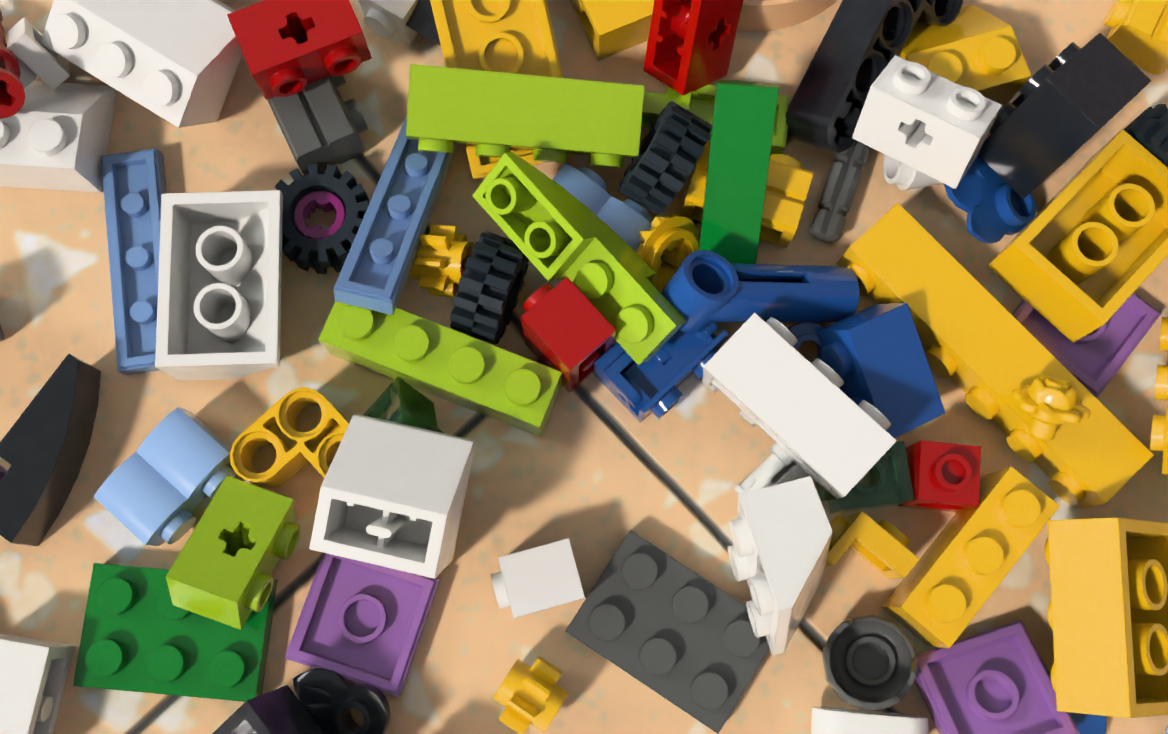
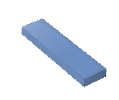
M407 117L404 120L333 289L336 302L393 315L421 244L420 236L425 233L458 147V143H453V153L418 151L419 140H411L406 137Z
M157 148L101 156L118 372L124 375L159 370L155 367L161 194H165L167 191L164 157Z

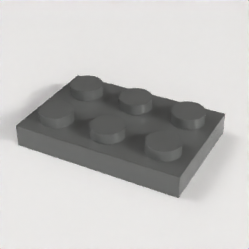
M631 530L565 630V632L717 734H719L770 649L766 636L759 638L755 636L749 620L747 606Z

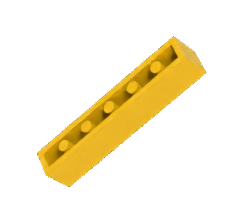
M896 203L859 237L836 263L838 266H846L854 272L859 284V294L862 296L868 295L876 304L908 303L929 367L944 378L950 377L966 393L964 398L968 406L980 417L986 420L992 419L1007 435L1006 441L1009 447L1025 461L1034 462L1050 478L1049 486L1063 501L1074 506L1077 505L1080 509L1106 504L1154 456L899 203ZM1042 375L1054 376L1061 380H1071L1079 391L1082 405L1091 411L1090 417L1081 419L1079 423L1058 425L1053 440H1042L1029 433L1033 418L1026 411L1020 409V402L1012 397L1013 390L1020 389L1024 385H1031L1036 378Z

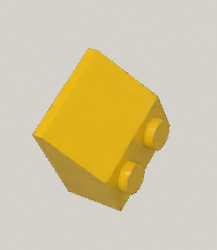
M974 4L962 7L955 20L947 26H937L917 21L899 57L909 62L923 65L929 71L956 84L975 89L984 97L1001 105L1008 104L1031 77L1012 26Z

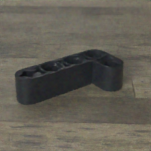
M843 0L788 106L785 117L786 124L788 125L787 134L790 138L836 153L846 151L855 141L852 139L871 85L895 55H900L916 22L947 26L959 14L963 0Z

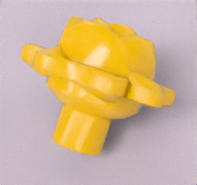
M1042 375L1036 378L1031 385H1024L1020 389L1013 390L1012 397L1020 402V409L1026 411L1033 418L1029 433L1042 440H1053L1058 425L1079 423L1081 419H1087L1091 414V411L1082 405L1079 391L1071 380H1061L1054 376Z

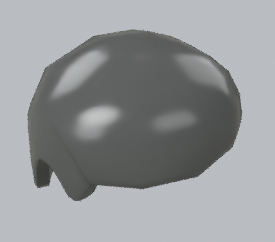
M876 615L850 618L842 622L831 633L824 645L822 658L826 681L842 701L861 710H884L896 705L906 696L917 677L918 662L913 642L896 623Z

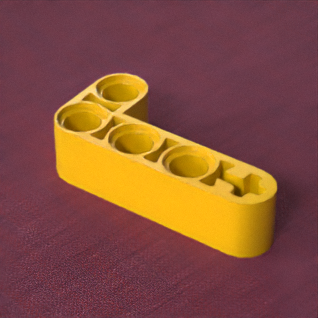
M306 387L293 389L279 399L237 437L230 451L231 466L235 473L244 480L267 488L279 487L285 484L309 462L325 478L350 422L328 399L316 390ZM308 406H320L322 417L317 427L309 432H299L297 419L301 411ZM272 444L276 449L275 463L266 472L257 474L253 467L254 455L261 447ZM455 544V550H454L453 560H454V558H455V554H456V550H457L456 544ZM453 560L448 564V566L445 569H447L450 566Z

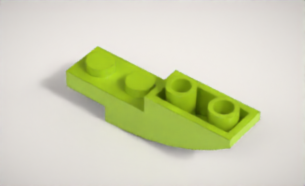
M505 152L472 195L547 281L559 278L563 280L566 277L570 279L616 329L615 340L637 365L649 361L686 322L650 282L656 273L619 235L563 187L513 152Z

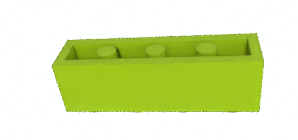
M410 64L406 137L411 140H419L418 151L453 153V143L476 145V156L501 158L505 152H510L511 148L533 150L534 161L567 163V153L590 155L589 165L623 168V158L639 156L645 86Z
M335 301L318 338V341L333 356L538 437L543 435L563 386L562 372L397 307L394 314L390 315Z

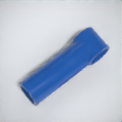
M699 250L692 252L685 258L663 288L661 294L686 320L679 330L697 333L705 330L712 322H746L754 312L765 322L770 317L775 318L779 322H837L856 312L860 289L854 272L846 266L729 263L724 257L715 252Z

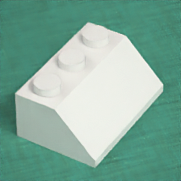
M53 0L41 40L42 45L178 128L217 122L243 54L227 14L235 12V10L218 0Z
M33 81L24 89L26 98L23 107L17 114L0 119V187L101 193L103 185L101 156L107 155L117 90L109 85L61 83L53 90L44 81Z
M280 190L161 194L156 368L178 381L237 379L280 366L283 194Z

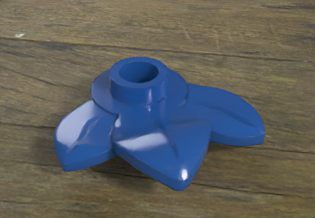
M979 155L956 189L944 184L949 199L956 207L968 213V232L983 243H996L1005 234L1013 235L1020 232L1036 215V202L1032 192L1023 199Z

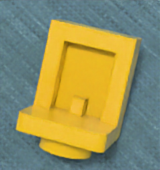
M861 511L849 515L846 519L837 515L830 522L833 533L825 567L833 566L849 547L888 579L905 578L920 560L906 548L910 544L909 539L898 528L887 521L880 520L877 524L866 513Z

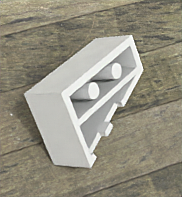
M754 312L703 366L702 383L713 393L720 390L741 409L739 414L753 427L757 424L780 445V450L837 499L845 497L897 441L886 431L891 426V423L877 408L867 401L862 400L857 405L839 388L844 382L829 365L818 358L810 363L793 348L798 341L781 322L773 317H770L765 322Z

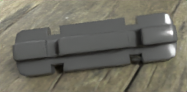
M855 140L846 151L835 154L833 167L830 169L818 204L819 209L810 227L812 237L827 243H835L841 236L846 222L845 216L850 210L862 175L861 169L865 165L870 151L869 146Z

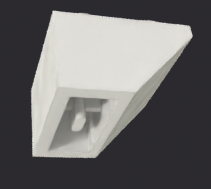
M360 414L353 415L320 488L309 549L435 579L453 560L476 440Z
M811 476L739 494L737 519L729 521L730 533L734 544L728 546L731 567L738 582L747 580L753 599L746 602L749 620L757 638L766 636L772 656L785 652L822 582L833 533Z

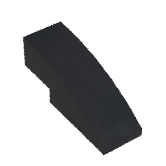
M69 353L0 442V457L11 464V467L0 480V535L10 543L39 546L59 516L78 478L91 441L98 408L101 371Z

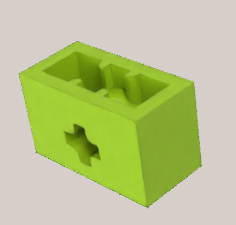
M226 475L166 575L172 604L242 630L251 611L260 612L265 606L274 583V577L271 574L279 559L288 560L297 545L301 527L295 524L294 499Z

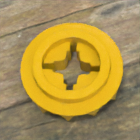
M671 212L667 217L655 216L650 231H639L641 242L638 249L634 251L656 273L650 282L661 293L685 258L692 252L698 251L699 231L692 220L682 215ZM661 255L664 257L663 261L666 263V267L661 266Z

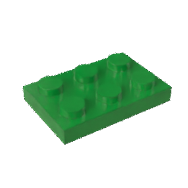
M100 563L93 564L73 686L242 702L262 695L278 580L274 579L270 596L260 612L252 610L242 630L174 606L166 581V575L169 570Z

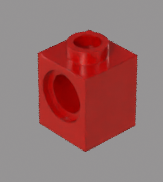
M920 440L902 449L898 507L955 513L979 507L981 446Z

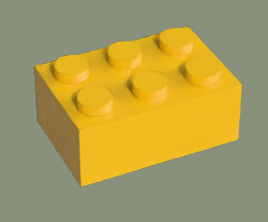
M1122 129L1082 166L987 267L1072 343L1103 326L1168 256V167Z
M1127 518L1047 520L1048 538L1045 542L1044 552L1046 562L1050 567L1051 600L1048 605V621L1053 629L1054 644L1051 683L1056 692L1057 711L1123 718L1168 715V523Z

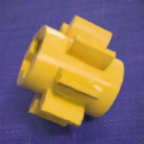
M431 224L430 235L421 234L420 236L421 244L409 274L412 279L419 280V288L428 289V294L431 296L454 298L456 286H458L460 277L464 275L466 270V261L469 256H472L474 243L466 241V234H458V226Z
M538 656L532 667L517 659L493 696V699L506 707L498 720L518 734H524L530 724L544 733L569 692L556 684L563 671Z

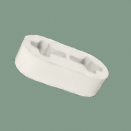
M812 707L811 734H928V717L868 710Z

